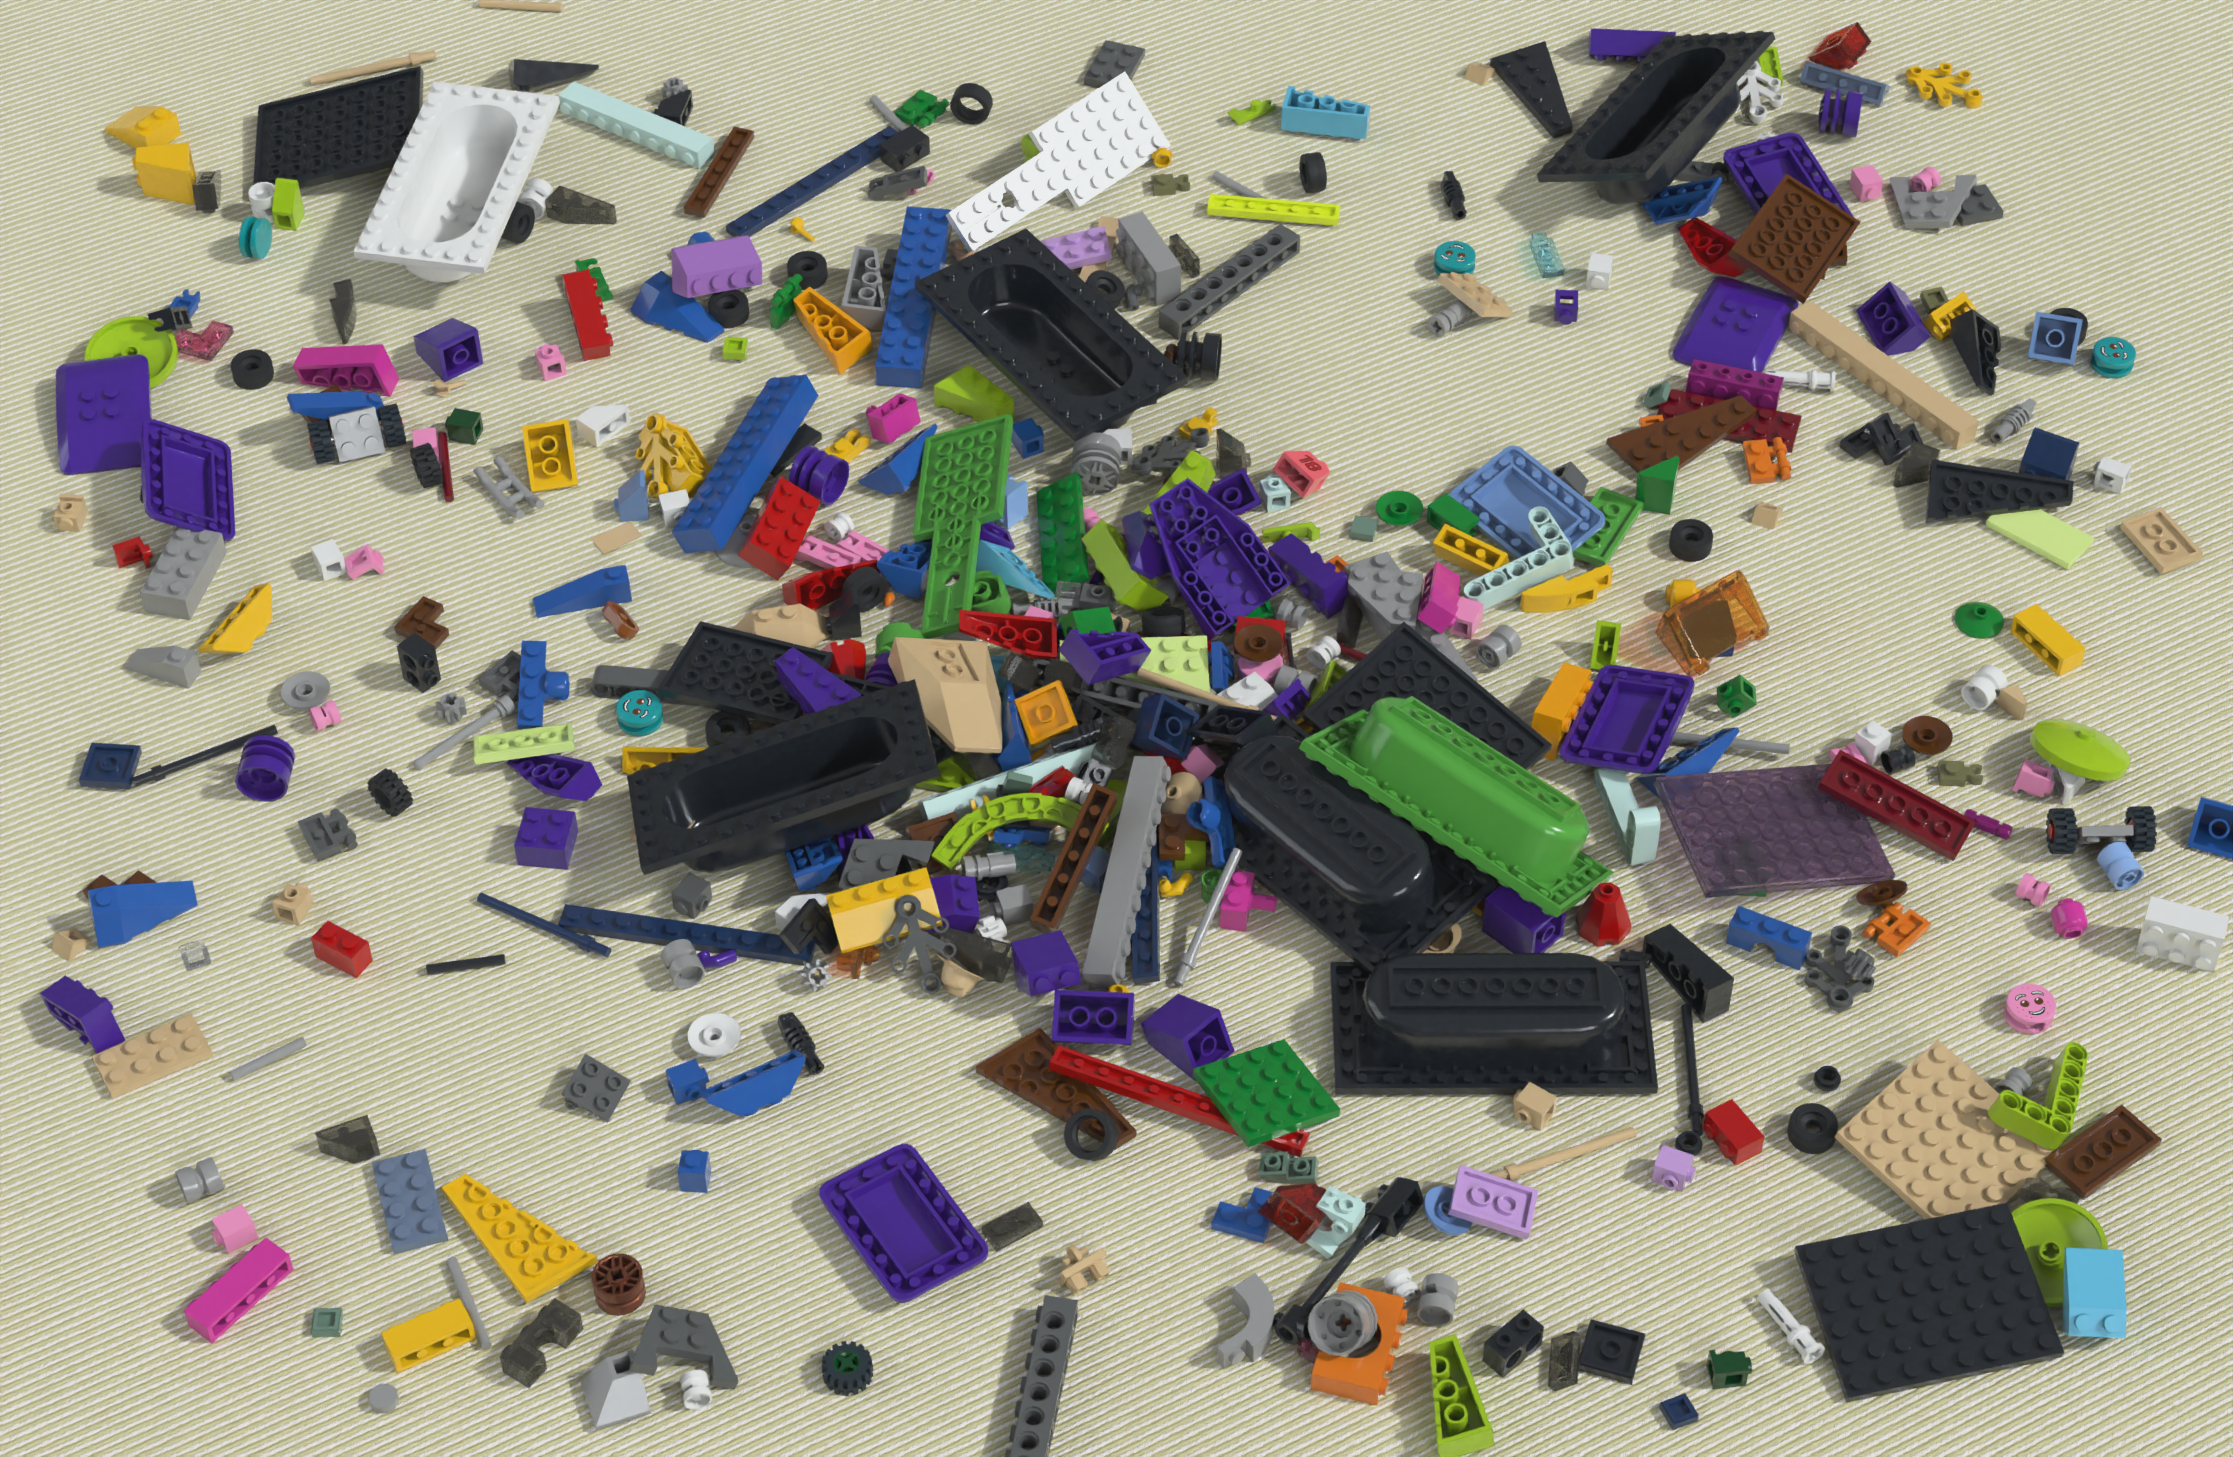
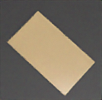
M628 521L591 538V540L605 554L642 537V534L631 521Z

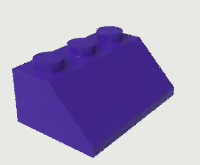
M1891 281L1856 310L1876 347L1887 356L1914 351L1931 337L1907 294Z
M1055 990L1052 1042L1131 1046L1135 1014L1134 993Z

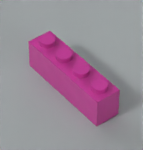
M1439 562L1434 564L1423 579L1417 619L1442 634L1446 628L1450 629L1457 620L1455 615L1459 608L1457 603L1460 599L1458 593L1461 587L1459 586L1460 576Z
M264 1238L259 1244L254 1245L247 1255L239 1262L234 1263L228 1272L219 1280L214 1281L200 1297L190 1302L184 1310L189 1327L210 1343L215 1342L293 1271L289 1254L268 1238Z

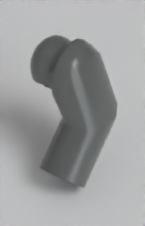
M1131 284L1125 291L1129 311L1139 309L1137 296H1142L1143 293L1140 284Z

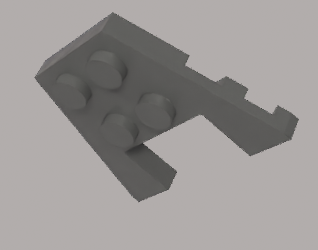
M854 838L837 888L843 891L893 877L896 874L901 857L927 865L935 842Z
M654 1305L630 1364L629 1372L654 1376L657 1370V1354L708 1362L710 1385L735 1389L738 1384L737 1375L707 1313Z

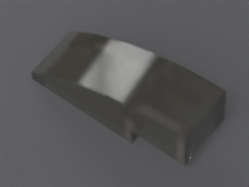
M351 279L333 283L336 298L329 299L332 315L342 344L348 343L357 317L356 301Z

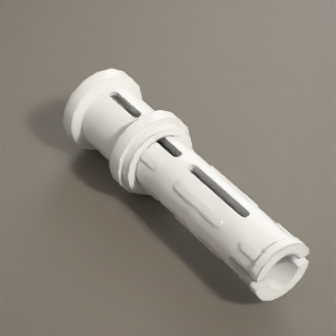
M1766 369V374L1784 377L1783 385L1806 386L1811 390L1816 388L1830 389L1831 392H1834L1836 371L1822 373L1817 372V370L1797 372Z
M1772 1289L1762 1291L1757 1301L1761 1303L1774 1321L1786 1333L1788 1344L1800 1352L1804 1363L1810 1364L1818 1360L1824 1353L1825 1347L1814 1340L1807 1326L1798 1323L1773 1293Z

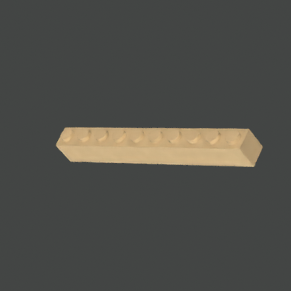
M1808 301L1791 312L1788 328L1790 331L1916 420L1927 430L1941 438L1945 443L1957 450L1975 438L1979 420L1812 301Z

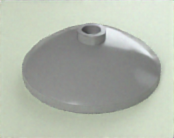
M744 514L723 550L714 551L716 556L725 564L737 568H755V566L740 558L738 554L757 516L756 514Z

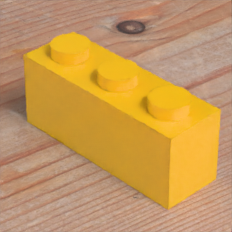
M1444 524L1433 542L1436 556L1478 576H1483L1509 563L1506 552L1447 524Z
M2037 604L2014 615L2010 632L2059 677L2082 665L2086 648Z
M460 1298L452 1302H446L434 1310L421 1313L400 1325H394L388 1330L381 1332L385 1349L397 1373L476 1339L473 1323Z

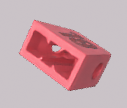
M1284 451L1273 468L1302 498L1318 491L1330 474L1327 464L1319 461L1309 451Z

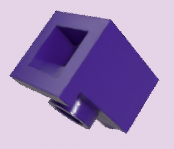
M1555 290L1554 321H1560L1564 325L1577 322L1578 290ZM1560 299L1573 300L1572 303H1560Z

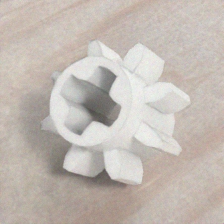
M993 915L980 919L979 923L981 926L975 928V932L981 945L988 944L989 948H995L1004 944L1002 938L1007 936V929L1002 919H995Z

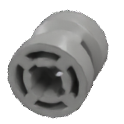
M1284 599L1280 604L1276 618L1277 620L1286 621L1292 627L1300 630L1306 623L1309 608L1304 605L1297 606L1293 601Z
M2013 1067L2006 1073L2005 1079H2002L1996 1085L1995 1090L1999 1094L2004 1090H2010L2023 1096V1093L2030 1089L2033 1082L2026 1071Z

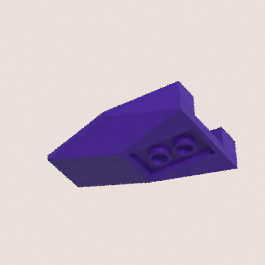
M1185 479L1149 504L1172 578L1203 634L1207 636V640L1211 641L1237 623L1238 616H1247L1291 584L1249 524L1190 479Z

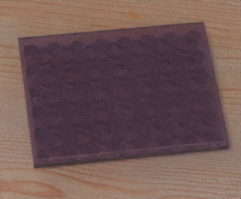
M1831 764L1656 777L1654 786L1705 898L1871 884L1893 880L1895 873L1866 815L1817 789Z

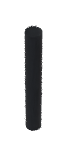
M505 954L427 964L426 969L427 975L504 965L506 964Z

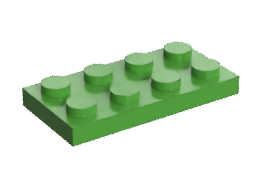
M1603 487L1599 488L1590 503L1604 514L1605 525L1572 552L1574 558L1598 567L1609 563L1643 510L1644 502Z

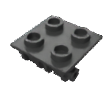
M585 1053L562 1093V1096L565 1097V1106L571 1110L581 1106L608 1122L631 1080Z

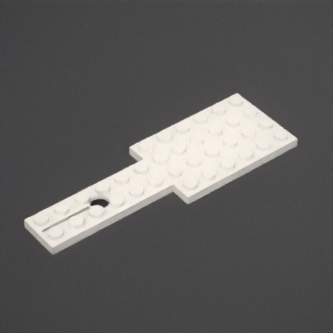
M1123 72L1029 133V136L1040 152L1039 154L945 216L970 253L1062 191L1066 193L1076 209L1150 160L1152 153L1158 148H1168L1171 145L1126 72ZM1003 193H1009L1013 196L1015 201L1013 208L1003 206L1001 202Z

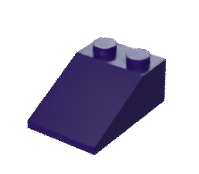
M945 875L931 878L930 881L940 917L946 918L949 922L948 930L942 934L972 936L980 918L975 877ZM943 920V925L937 927L939 930L946 928V923ZM934 928L924 930L925 932L938 933Z

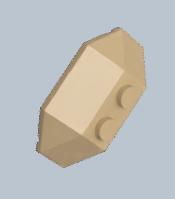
M802 604L752 610L732 628L809 648H814L823 640L829 638L825 616Z

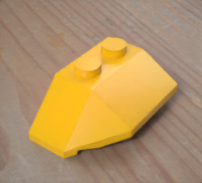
M269 583L253 586L249 593L198 650L201 653L227 655L248 652L253 647L252 643L254 640L267 631L266 627L272 621V586Z

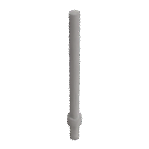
M1675 732L1671 741L1697 744L1709 736ZM1734 738L1728 748L1789 754L1790 744Z
M1233 848L1190 946L1180 959V968L1173 981L1177 986L1182 987L1189 971L1194 969L1197 962V953L1242 855L1240 849Z

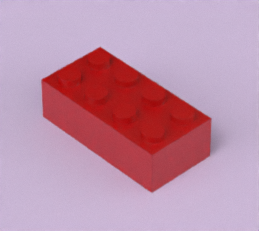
M781 476L768 491L738 556L778 581L791 567L821 501Z

